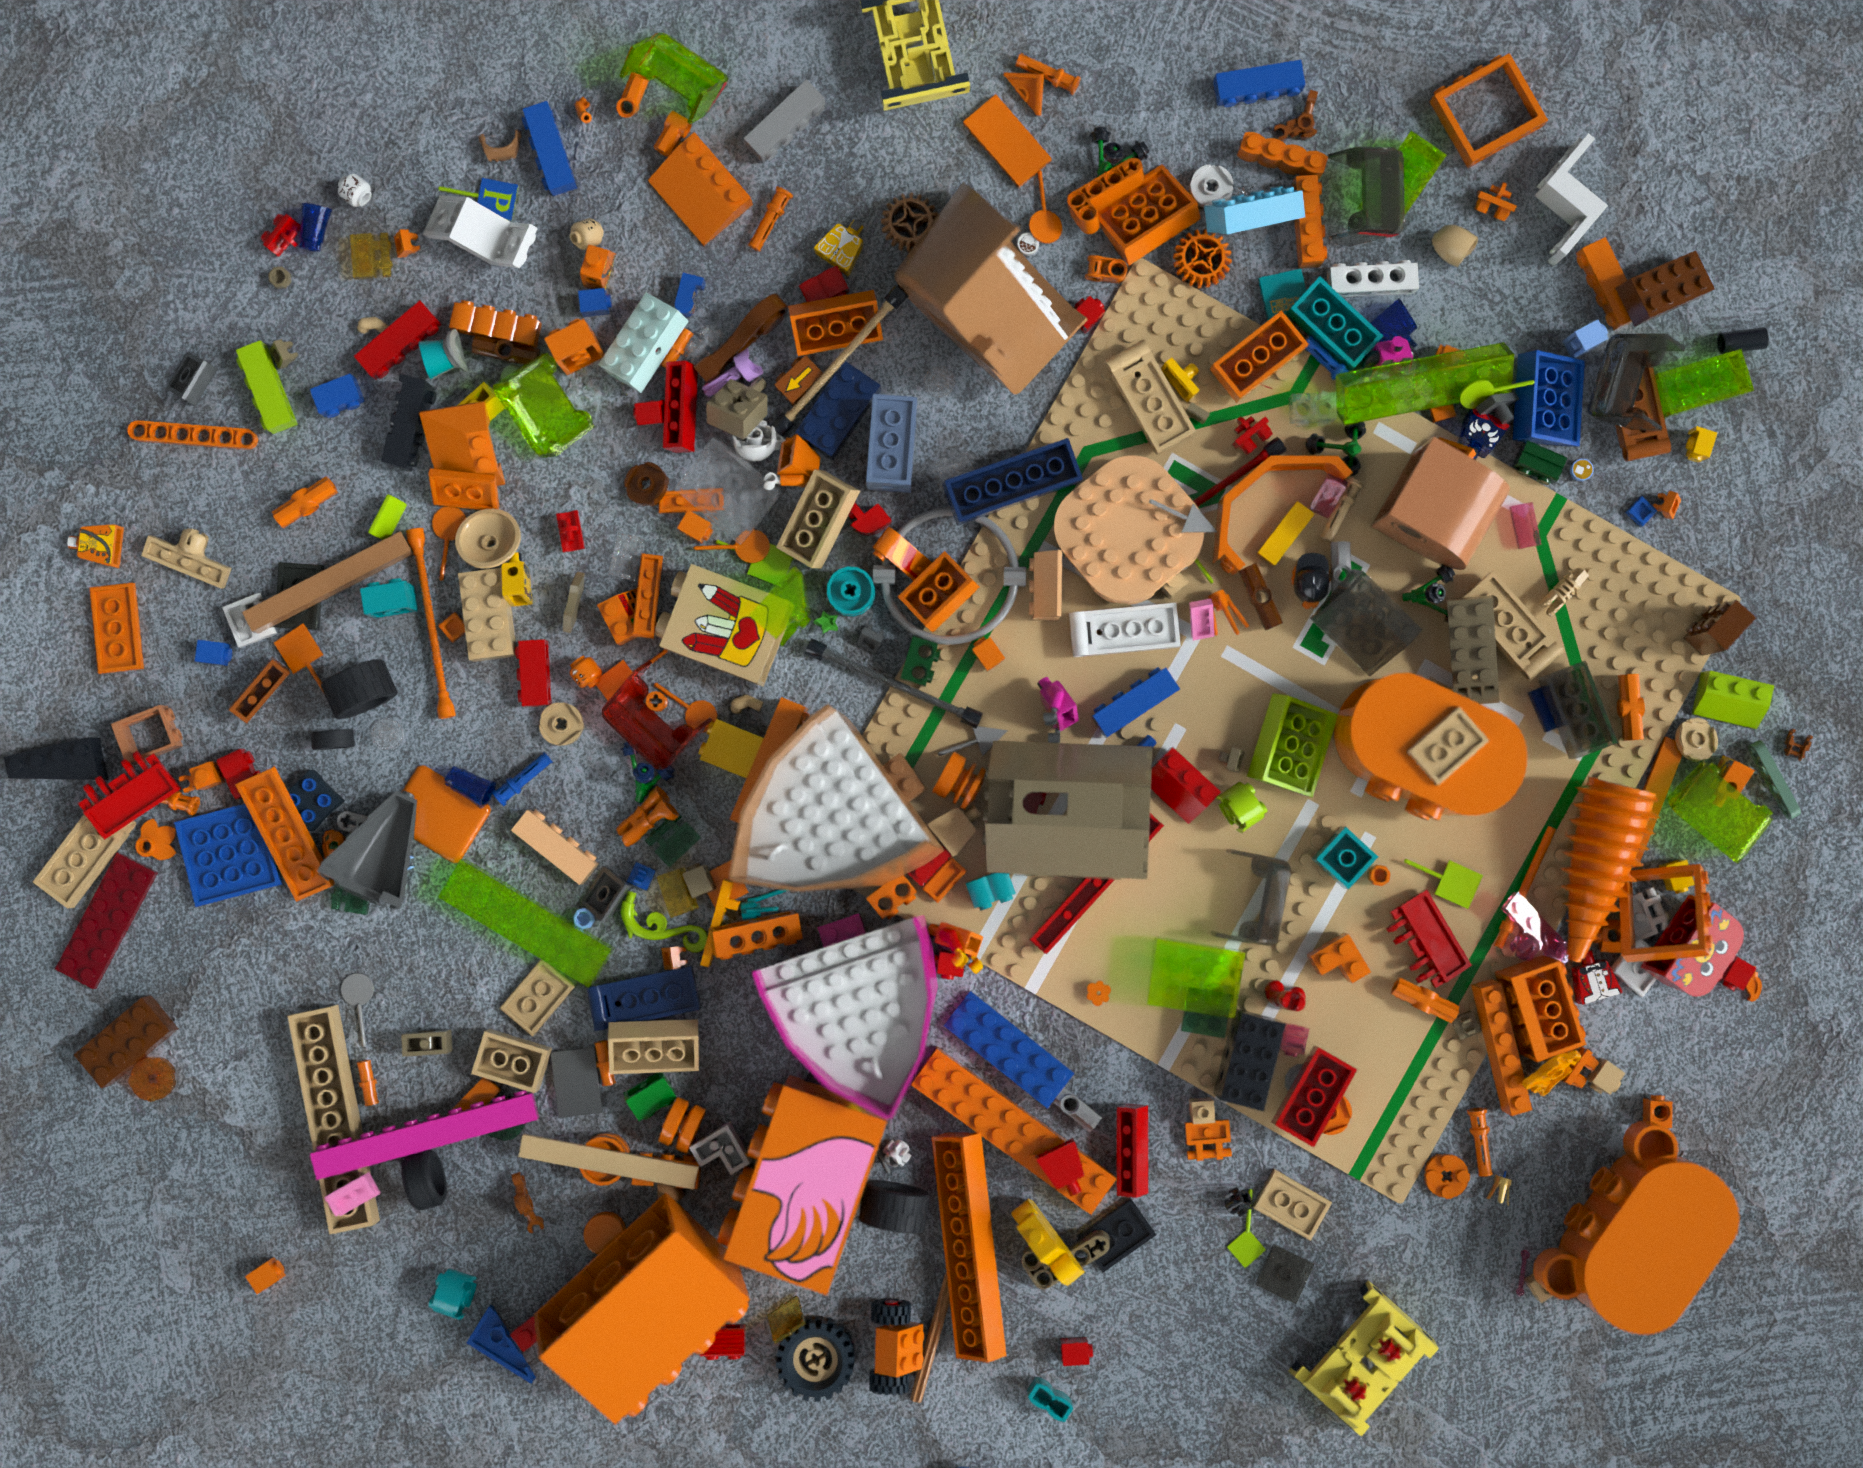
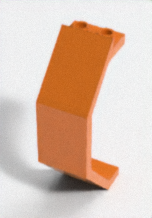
M1339 456L1268 457L1218 502L1215 529L1217 532H1215L1212 564L1219 559L1221 561V568L1227 574L1231 573L1232 575L1246 565L1227 542L1231 503L1266 472L1323 470L1337 485L1353 472Z

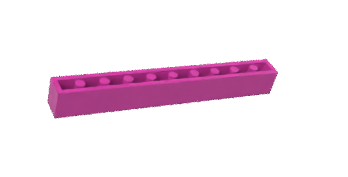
M521 1090L515 1092L514 1097L506 1099L505 1095L493 1098L492 1103L484 1105L483 1101L471 1104L470 1109L463 1111L459 1107L449 1110L448 1115L441 1117L439 1113L426 1116L427 1120L419 1123L417 1119L404 1122V1127L396 1128L395 1125L382 1128V1133L374 1134L373 1131L360 1134V1139L352 1140L351 1137L338 1140V1144L334 1146H329V1143L316 1146V1150L310 1153L316 1180L538 1120L539 1114L534 1094Z

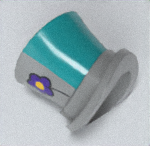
M456 329L450 330L444 339L419 341L423 363L431 380L454 368H462L465 372L468 371L461 341Z

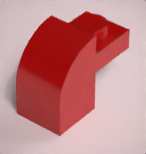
M854 503L848 515L851 520L856 519L851 524V528L857 533L866 536L878 534L892 523L891 518L878 503L865 514Z

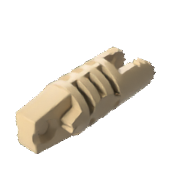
M1576 568L1572 573L1569 572L1539 601V605L1545 607L1553 602L1546 611V614L1552 617L1581 588V584L1589 575L1581 568Z

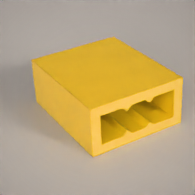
M716 719L715 723H710L707 734H709L707 743L703 742L699 749L700 760L747 779L764 738Z

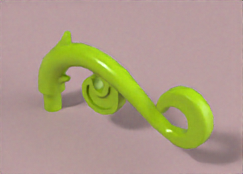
M628 890L626 899L622 901L621 918L629 938H632L634 934L647 940H663L685 932L694 931L699 934L698 942L691 943L688 940V936H684L683 944L685 948L692 953L704 950L708 935L704 928L700 926L686 925L666 930L667 918L660 912H652L646 919L648 927H651L654 923L657 924L656 930H648L640 926L634 916L638 915L634 910V900L637 893Z

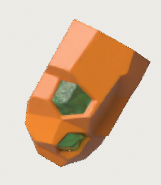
M335 830L325 831L322 838L325 859L346 840V837L341 832Z

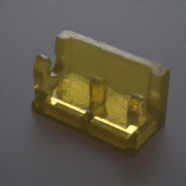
M685 867L656 877L670 918L699 908L696 898H692L684 879Z

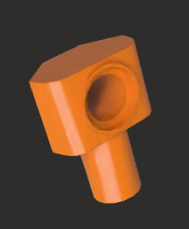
M1605 919L1609 925L1600 928L1596 935L1597 939H1594L1592 943H1599L1600 952L1622 953L1620 920ZM1610 930L1617 934L1615 942H1611L1608 939L1607 935Z

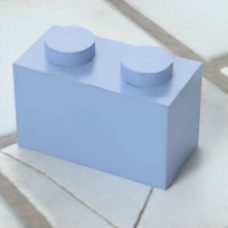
M1596 320L1575 331L1562 342L1570 357L1577 358L1593 350L1609 338L1606 327L1599 320Z

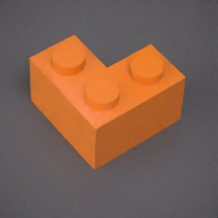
M1342 933L1306 954L1315 971L1320 975H1324L1338 966L1347 982L1354 983L1371 973L1348 933Z

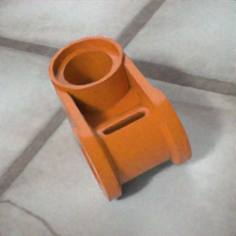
M1089 255L1087 257L1089 265L1088 272L1085 274L1086 280L1117 284L1123 282L1126 278L1127 265L1123 260L1106 258L1099 255ZM1119 267L1123 273L1121 275H1114L1111 270Z

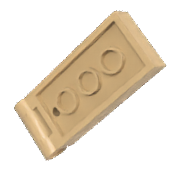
M1144 340L1105 361L1112 379L1156 455L1195 434L1194 426Z
M1492 571L1461 598L1493 596L1496 647L1527 680L1531 681L1558 658L1564 650L1499 576Z
M84 814L34 879L33 883L66 908H75L128 838L136 822L132 821L104 840Z

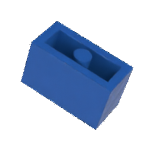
M351 373L310 389L318 413L327 418L336 417L340 414V411L345 409H357L361 403L365 402L357 378Z

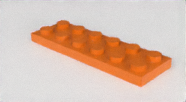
M274 766L235 784L295 901L297 902L335 885L332 878L328 881L318 874L317 870L324 860L276 767Z

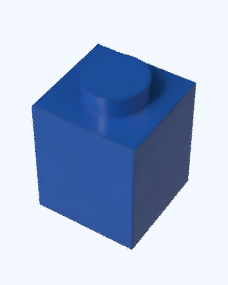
M604 288L578 291L580 312L583 317L610 314L609 307H612L611 294H607Z
M197 640L195 662L228 666V661H231L232 658L231 645L221 642Z

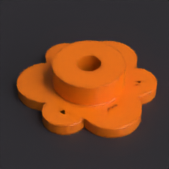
M1100 980L1096 984H1088L1087 991L1089 993L1087 994V999L1092 1000L1095 1006L1108 1002V995L1111 993L1110 986L1104 985Z

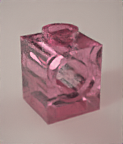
M1284 1022L1286 1026L1280 1049L1285 1051L1284 1055L1297 1057L1298 1054L1304 1055L1309 1028Z

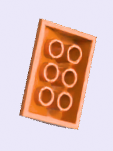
M695 132L677 146L648 180L651 186L703 246L753 205L749 194Z
M1163 164L1144 175V182L1140 186L1097 211L1101 229L1117 253L1128 265L1139 260L1201 219L1197 201Z

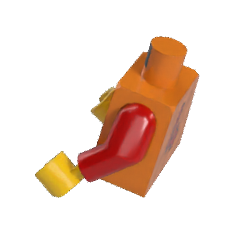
M941 922L940 926L933 923L929 926L930 936L935 938L934 943L948 947L952 953H956V956L952 959L956 967L962 968L971 958L973 961L968 966L975 974L983 969V963L977 958L983 936L945 922Z

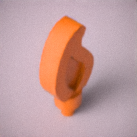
M1756 970L1745 988L1749 994L1747 1000L1750 1002L1757 1000L1762 990V982Z

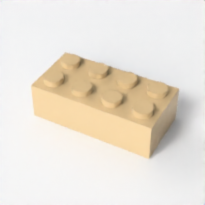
M814 469L776 548L810 568L822 569L860 491L826 471Z
M502 568L458 573L469 660L478 662L515 657L516 641L512 609L502 596Z
M698 1019L609 1022L610 1074L699 1071Z

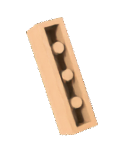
M537 809L534 811L527 810L511 831L579 885L584 884L599 865L595 861L597 857L589 850L585 852L578 847L580 843L571 836L566 838L561 834L563 830L555 823L551 825L544 820L546 816Z

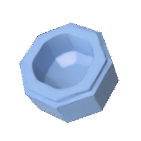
M587 908L577 910L573 916L574 925L580 929L592 927L596 920L595 915Z

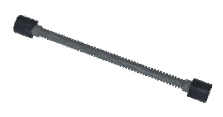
M813 638L810 639L805 650L806 655L820 661L824 658L826 660H833V662L838 664L841 663V665L849 669L851 668V670H856L858 673L861 672L863 675L874 678L877 681L879 680L881 683L884 682V684L897 690L899 689V691L902 690L904 693L907 692V694L920 700L922 699V701L930 702V704L943 710L945 709V711L953 712V714L961 718L960 722L977 729L983 715L982 712L968 706L966 709L955 707V705L952 706V704L944 700L942 701V699H937V697L924 693L921 690L919 691V689H914V687L901 683L898 680L896 681V679H891V677L878 673L875 670L873 671L871 668L868 669V667L855 661H850L848 658L840 657V655L828 649V645Z

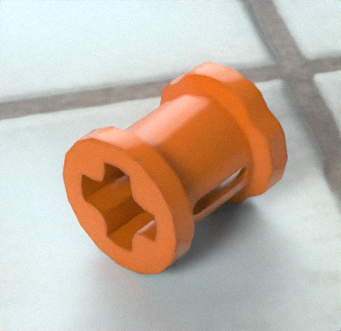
M653 691L647 695L646 705L649 709L660 712L667 707L668 699L663 693ZM656 696L662 700V703H659L657 707L652 703Z

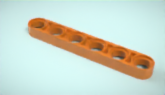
M137 420L131 422L127 429L128 435L140 442L244 450L253 449L258 443L256 433L245 428ZM138 425H142L144 428V433L140 437L134 435V429ZM159 427H164L166 430L163 438H157L155 435ZM180 429L187 430V437L184 440L177 438V432ZM207 430L209 438L201 442L198 435L201 431ZM224 432H229L231 436L227 443L220 441V435ZM247 433L251 434L252 442L244 445L241 440L242 436Z

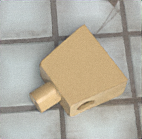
M974 805L964 813L959 807H956L927 825L954 857L976 833L977 829L972 823L981 816V813Z

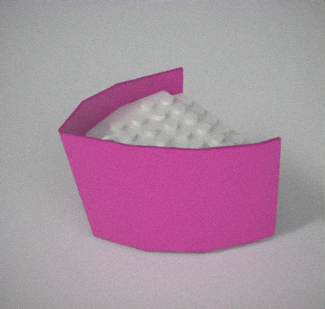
M858 913L817 927L824 946L823 949L752 973L759 995L786 1047L827 1089L885 1119H890L894 1116L924 1054L938 989L932 938L924 915L867 933L861 914Z

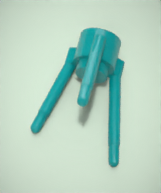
M778 889L758 897L748 898V902L741 903L743 920L758 918L757 916H761V912L777 911L779 909L777 906L761 907L760 903L756 902L790 890Z

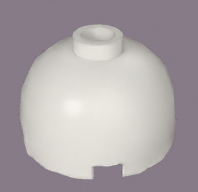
M764 420L744 440L732 435L735 451L748 461L764 460L775 449V428L768 426Z

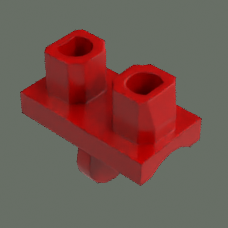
M278 214L273 220V224L276 225L273 232L265 231L260 237L264 242L263 245L278 257L290 244L295 248L298 244L294 241V238L302 228L288 214H285V216Z
M1240 416L1237 419L1239 426L1234 431L1236 434L1242 431L1245 433L1234 441L1233 447L1235 449L1239 447L1248 455L1257 448L1251 439L1253 435L1256 434L1262 442L1270 438L1273 433L1267 425L1269 420L1266 416L1252 427L1250 425L1255 421L1252 416L1246 420Z
M578 510L557 513L556 518L563 553L585 549Z

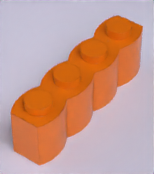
M1255 132L1244 133L1237 156L1244 161L1258 162L1267 168H1279L1282 172L1291 175H1318V180L1324 173L1328 157L1319 151H1307L1303 147L1294 144L1286 145L1281 140L1275 138L1265 139L1262 135Z
M461 300V303L454 302L449 324L451 330L456 329L461 334L480 335L498 340L503 339L511 343L537 348L542 323L537 320V316L531 314H524V317L517 316L516 312L508 309H503V312H499L489 305H482V308L475 307L474 303L466 300Z

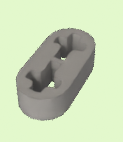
M345 811L338 816L337 824L340 829L352 833L361 823L368 819V816ZM350 815V819L357 822L356 825L349 824L346 827L343 819L348 818Z

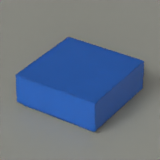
M1640 496L1625 513L1638 526L1642 527L1658 510L1643 496Z

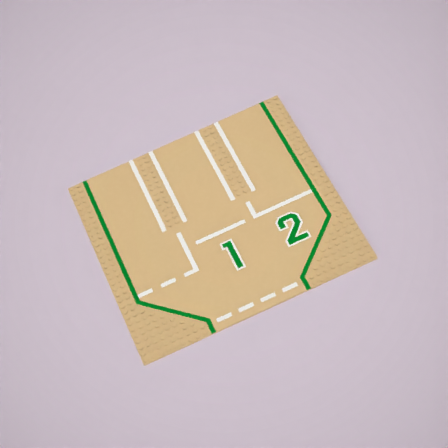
M1140 258L1134 262L1026 450L1028 452L1069 438L1083 480L1073 486L1000 510L988 516L1009 538L1015 550L1019 567H1026V587H1018L1015 601L1006 617L992 631L982 636L985 639L992 638L1004 655L1005 660L986 672L972 652V649L975 648L973 644L980 638L962 644H938L937 649L941 650L938 662L933 661L931 670L935 672L931 683L927 682L926 687L901 680L900 677L904 664L895 679L914 687V689H919V691L921 690L924 693L937 697V699H942V701L944 700L952 704V706L955 705V707L965 709L968 706L982 712L983 715L978 726L1008 730L998 741L1048 743V733H1055V730L1052 729L1053 725H1045L1043 720V713L1047 711L1041 702L1039 692L1041 689L1037 683L1044 677H1048L1052 683L1058 680L1076 703L1079 719L1078 722L1060 732V743L1137 746L1147 735H1150L1157 742L1152 748V766L1170 747H1174L1221 793L1237 782H1242L1243 784L1250 783L1255 789V797L1258 801L1264 803L1268 812L1264 814L1265 816L1262 820L1243 833H1240L1236 830L1239 827L1236 824L1231 825L1224 817L1218 806L1221 800H1216L1215 798L1190 824H1187L1151 790L1150 813L1164 827L1149 842L1147 879L1121 878V880H1114L1048 954H1044L1029 938L1084 878L1016 876L1009 873L1016 894L1012 895L1013 899L1004 903H1000V900L991 903L992 907L980 911L979 907L974 909L965 883L991 874L987 872L986 845L982 844L983 831H985V823L983 821L984 809H988V801L985 800V787H989V780L986 778L985 772L983 785L974 801L965 810L960 807L965 798L960 796L956 804H953L954 792L951 791L944 799L932 791L953 752L939 756L938 752L975 740V733L971 726L960 722L961 718L957 717L953 712L945 711V709L938 708L930 704V702L927 703L925 700L922 701V699L920 700L907 694V692L904 693L902 690L899 691V689L897 690L890 686L862 735L883 765L897 754H903L927 788V790L910 802L926 825L956 807H959L964 813L974 805L981 813V816L972 823L977 829L976 833L956 856L953 857L951 854V857L965 868L967 872L939 903L921 889L923 886H920L908 873L904 874L917 890L914 894L916 899L907 906L904 903L897 908L899 912L896 915L905 920L924 915L928 928L932 923L940 926L941 922H945L983 936L977 958L983 965L1218 1100L1220 1099L1213 1092L1234 1009L1237 1008L1282 1021L1286 1026L1264 1111L1225 1101L1222 1102L1395 1202L1403 1203L1487 1054L1471 985L1489 979L1497 981L1496 971L1541 956L1568 909L1567 906L1562 904L1569 901L1568 891L1560 885L1569 883V875L1560 868L1571 866V858L1562 852L1573 850V842L1565 835L1575 834L1576 825L1568 819L1579 818L1580 810L1571 803L1582 802L1584 796L1575 787L1586 786L1588 777H1593L1636 788L1710 654L1702 656L1683 639L1688 633L1686 629L1693 622H1698L1702 618L1701 613L1709 605L1714 606L1717 603L1722 604L1725 601L1733 600L1740 602L1741 599L1735 593L1532 478L1517 473L1516 469L1380 392L1374 390L1373 395L1370 396L1365 390L1363 396L1357 390L1360 381L1346 393L1344 391L1345 388L1336 380H1332L1331 373L1306 350L1236 403L1209 369L1217 360L1256 331L1261 325L1193 286H1189L1186 282L1147 260ZM1141 340L1147 343L1160 368L1171 357L1182 369L1190 363L1196 365L1199 373L1191 380L1200 391L1189 402H1186L1169 381L1168 383L1185 412L1191 402L1210 413L1204 424L1188 416L1196 430L1195 434L1158 455L1153 451L1105 365L1107 359ZM1241 416L1246 420L1252 416L1255 420L1250 425L1252 427L1266 416L1269 420L1267 425L1270 427L1273 435L1265 442H1262L1256 434L1253 435L1251 439L1257 448L1248 455L1239 447L1235 449L1232 444L1245 433L1244 431L1239 434L1235 433L1234 429L1239 426L1237 419ZM1351 419L1364 421L1366 433L1360 439H1357L1358 444L1361 446V452L1355 456L1359 459L1361 469L1358 470V474L1348 476L1362 482L1364 487L1357 494L1355 505L1353 507L1350 506L1333 542H1350L1351 569L1353 571L1351 579L1352 608H1332L1331 581L1328 594L1319 602L1315 609L1312 607L1310 609L1302 607L1303 602L1294 592V585L1291 583L1292 571L1302 555L1307 553L1324 555L1328 560L1329 570L1331 571L1330 542L1320 538V535L1338 503V493L1342 492L1346 481L1343 480L1337 485L1323 470L1266 472L1233 500L1227 535L1229 546L1246 564L1242 569L1257 563L1267 588L1272 592V599L1283 621L1282 624L1265 631L1255 607L1250 603V596L1239 572L1234 575L1231 573L1227 574L1221 568V561L1219 559L1212 564L1215 532H1204L1203 546L1197 557L1213 579V583L1207 580L1197 564L1193 562L1189 567L1187 566L1180 572L1188 583L1170 599L1158 589L1151 598L1143 602L1131 605L1115 604L1097 595L1066 556L1064 557L1062 554L1061 618L1059 620H1033V615H1029V602H1033V593H1029V580H1033V571H1029V558H1033L1034 552L1060 550L1054 533V520L1059 505L1070 492L1108 462L1130 455L1152 459L1171 475L1193 501L1234 473V471L1243 467L1247 462H1250L1257 455L1259 456L1260 452L1264 449L1263 447L1276 437L1280 438L1287 449L1280 456H1339L1342 460L1348 455L1339 449L1324 448L1322 453L1311 455L1306 449L1307 438L1313 433H1317V435L1324 437L1325 443L1344 445L1346 442L1352 441L1344 430L1347 422ZM1442 437L1468 447L1476 448L1479 452L1476 458L1474 457L1473 459L1498 474L1508 484L1510 492L1466 569H1453L1455 572L1453 582L1449 581L1446 584L1441 580L1437 582L1443 585L1446 595L1443 602L1435 605L1448 610L1447 599L1461 598L1488 573L1494 571L1564 650L1558 658L1534 679L1529 681L1496 647L1500 703L1481 705L1511 719L1524 737L1527 747V767L1518 791L1505 805L1490 813L1470 816L1442 815L1439 821L1431 818L1429 821H1426L1404 811L1408 802L1406 799L1400 797L1398 802L1393 800L1385 802L1365 793L1364 789L1368 782L1352 774L1341 761L1335 746L1334 730L1313 798L1247 777L1272 693L1288 695L1338 714L1346 698L1359 686L1395 673L1416 674L1453 691L1449 623L1444 622L1446 615L1425 605L1418 604V602H1403L1402 593L1411 592V590H1415L1437 577L1438 575L1435 570L1440 567V564L1417 554L1372 528L1371 525L1413 452L1431 438ZM1251 469L1247 474L1235 480L1231 485H1228L1224 490L1219 491V493L1198 507L1203 516L1215 529L1218 502L1254 469ZM1298 501L1312 511L1314 516L1278 563L1273 566L1258 555L1257 552ZM982 526L960 565L980 588L934 632H931L926 626L923 629L924 631L940 636H958L973 632L987 624L1004 604L1010 587L1004 586V567H1010L1009 559L999 539L985 526ZM1576 568L1584 569L1589 576L1581 584V588L1552 617H1549L1546 611L1553 602L1548 606L1541 607L1539 601L1569 572L1572 573ZM1339 569L1336 576L1340 581H1344L1346 573ZM1223 589L1225 594H1229L1231 601L1245 618L1249 627L1246 628L1230 606H1228L1227 608L1239 630V635H1236L1224 611L1217 612L1214 608L1218 635L1193 641L1189 603L1206 600L1212 593ZM1260 591L1256 593L1257 601L1265 602V594ZM1167 603L1177 604L1181 643L1179 648L1073 657L1069 613ZM1100 630L1096 631L1097 635H1102ZM922 646L918 650V654L926 658L930 656L931 650L927 646ZM916 667L912 670V676L916 679L922 678L925 674L924 669L921 667ZM1157 667L1161 670L1166 667L1180 690L1105 738L1091 717L1095 714L1093 710L1103 703L1108 706L1114 702L1112 697L1123 691L1126 694L1132 690L1130 685L1139 679L1142 682L1149 679L1148 673ZM1639 674L1640 696L1644 699L1645 713L1642 717L1643 740L1623 741L1621 718L1617 713V700L1619 699L1618 675ZM1473 675L1472 678L1477 679L1478 676ZM978 743L955 752L967 758L964 766L965 769L968 770L975 762L977 766L973 773L978 775L982 767L986 768V765L990 764L992 747L983 756ZM1232 747L1245 752L1239 773L1226 769L1228 763L1218 760L1220 752L1230 754ZM1047 793L1044 805H1039L1037 813L1044 815H1067L1068 793ZM1340 827H1347L1378 856L1375 862L1350 889L1341 887L1312 860V857ZM1547 827H1553L1556 829V832L1513 924L1515 925L1512 934L1508 935L1503 948L1500 949L1494 946L1501 931L1499 927L1502 921L1506 920ZM933 833V835L936 837V839L939 841V843H940L941 845H943V843H942V842L938 839V837ZM1404 859L1413 861L1443 875L1449 860L1482 874L1483 877L1469 909L1435 895L1434 893L1441 879L1406 864ZM1374 865L1386 866L1391 873L1389 882L1384 886L1372 885L1367 878L1369 869ZM902 883L898 884L895 892L899 896H904L908 892V887ZM881 886L851 889L868 897ZM1426 889L1472 965L1437 988H1434L1430 982L1432 978L1437 976L1436 973L1423 982L1417 983L1416 977L1429 969L1426 963L1413 971H1410L1408 967L1419 959L1416 958L1407 943L1414 938V935L1395 945L1393 940L1406 931L1405 927L1402 925L1391 933H1388L1386 930L1388 926L1400 919L1394 920L1390 911ZM882 897L879 899L878 904L888 909L891 906V901L886 897ZM1348 933L1371 973L1354 983L1347 982L1338 966L1324 975L1317 974L1306 954L1338 935ZM1400 977L1419 987H1425L1439 994V997L1460 1006L1458 1015L1472 1011L1481 1032L1459 1040L1452 1023L1431 1013L1427 1014L1411 1006L1412 1004L1392 995L1391 991L1394 982ZM1100 980L1104 985L1110 986L1111 993L1108 995V1002L1095 1006L1092 1000L1087 999V994L1089 993L1087 986L1090 983L1096 984ZM1278 980L1283 983L1285 990H1289L1294 986L1302 988L1306 995L1305 1008L1295 1012L1271 1005L1264 994L1266 984L1269 981ZM1315 1045L1358 1070L1343 1095L1348 1099L1352 1108V1117L1347 1124L1348 1126L1344 1131L1336 1135L1322 1133L1313 1148L1275 1126L1271 1121L1288 1092L1285 1087V1075L1289 1068L1297 1064H1304Z

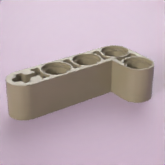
M1096 1230L1067 1248L1083 1268L1108 1252L1110 1238L1105 1231ZM1097 1239H1098L1100 1242L1104 1240L1102 1246H1101L1099 1243L1096 1244V1240H1097ZM1027 1246L1023 1250L1021 1262L1035 1286L1039 1289H1048L1058 1283L1059 1280L1049 1265L1042 1263L1039 1259L1034 1262L1027 1260L1026 1256L1028 1254L1036 1255L1031 1247ZM1084 1250L1087 1255L1079 1258L1075 1255V1252ZM1047 1273L1050 1278L1048 1280H1041L1038 1274Z

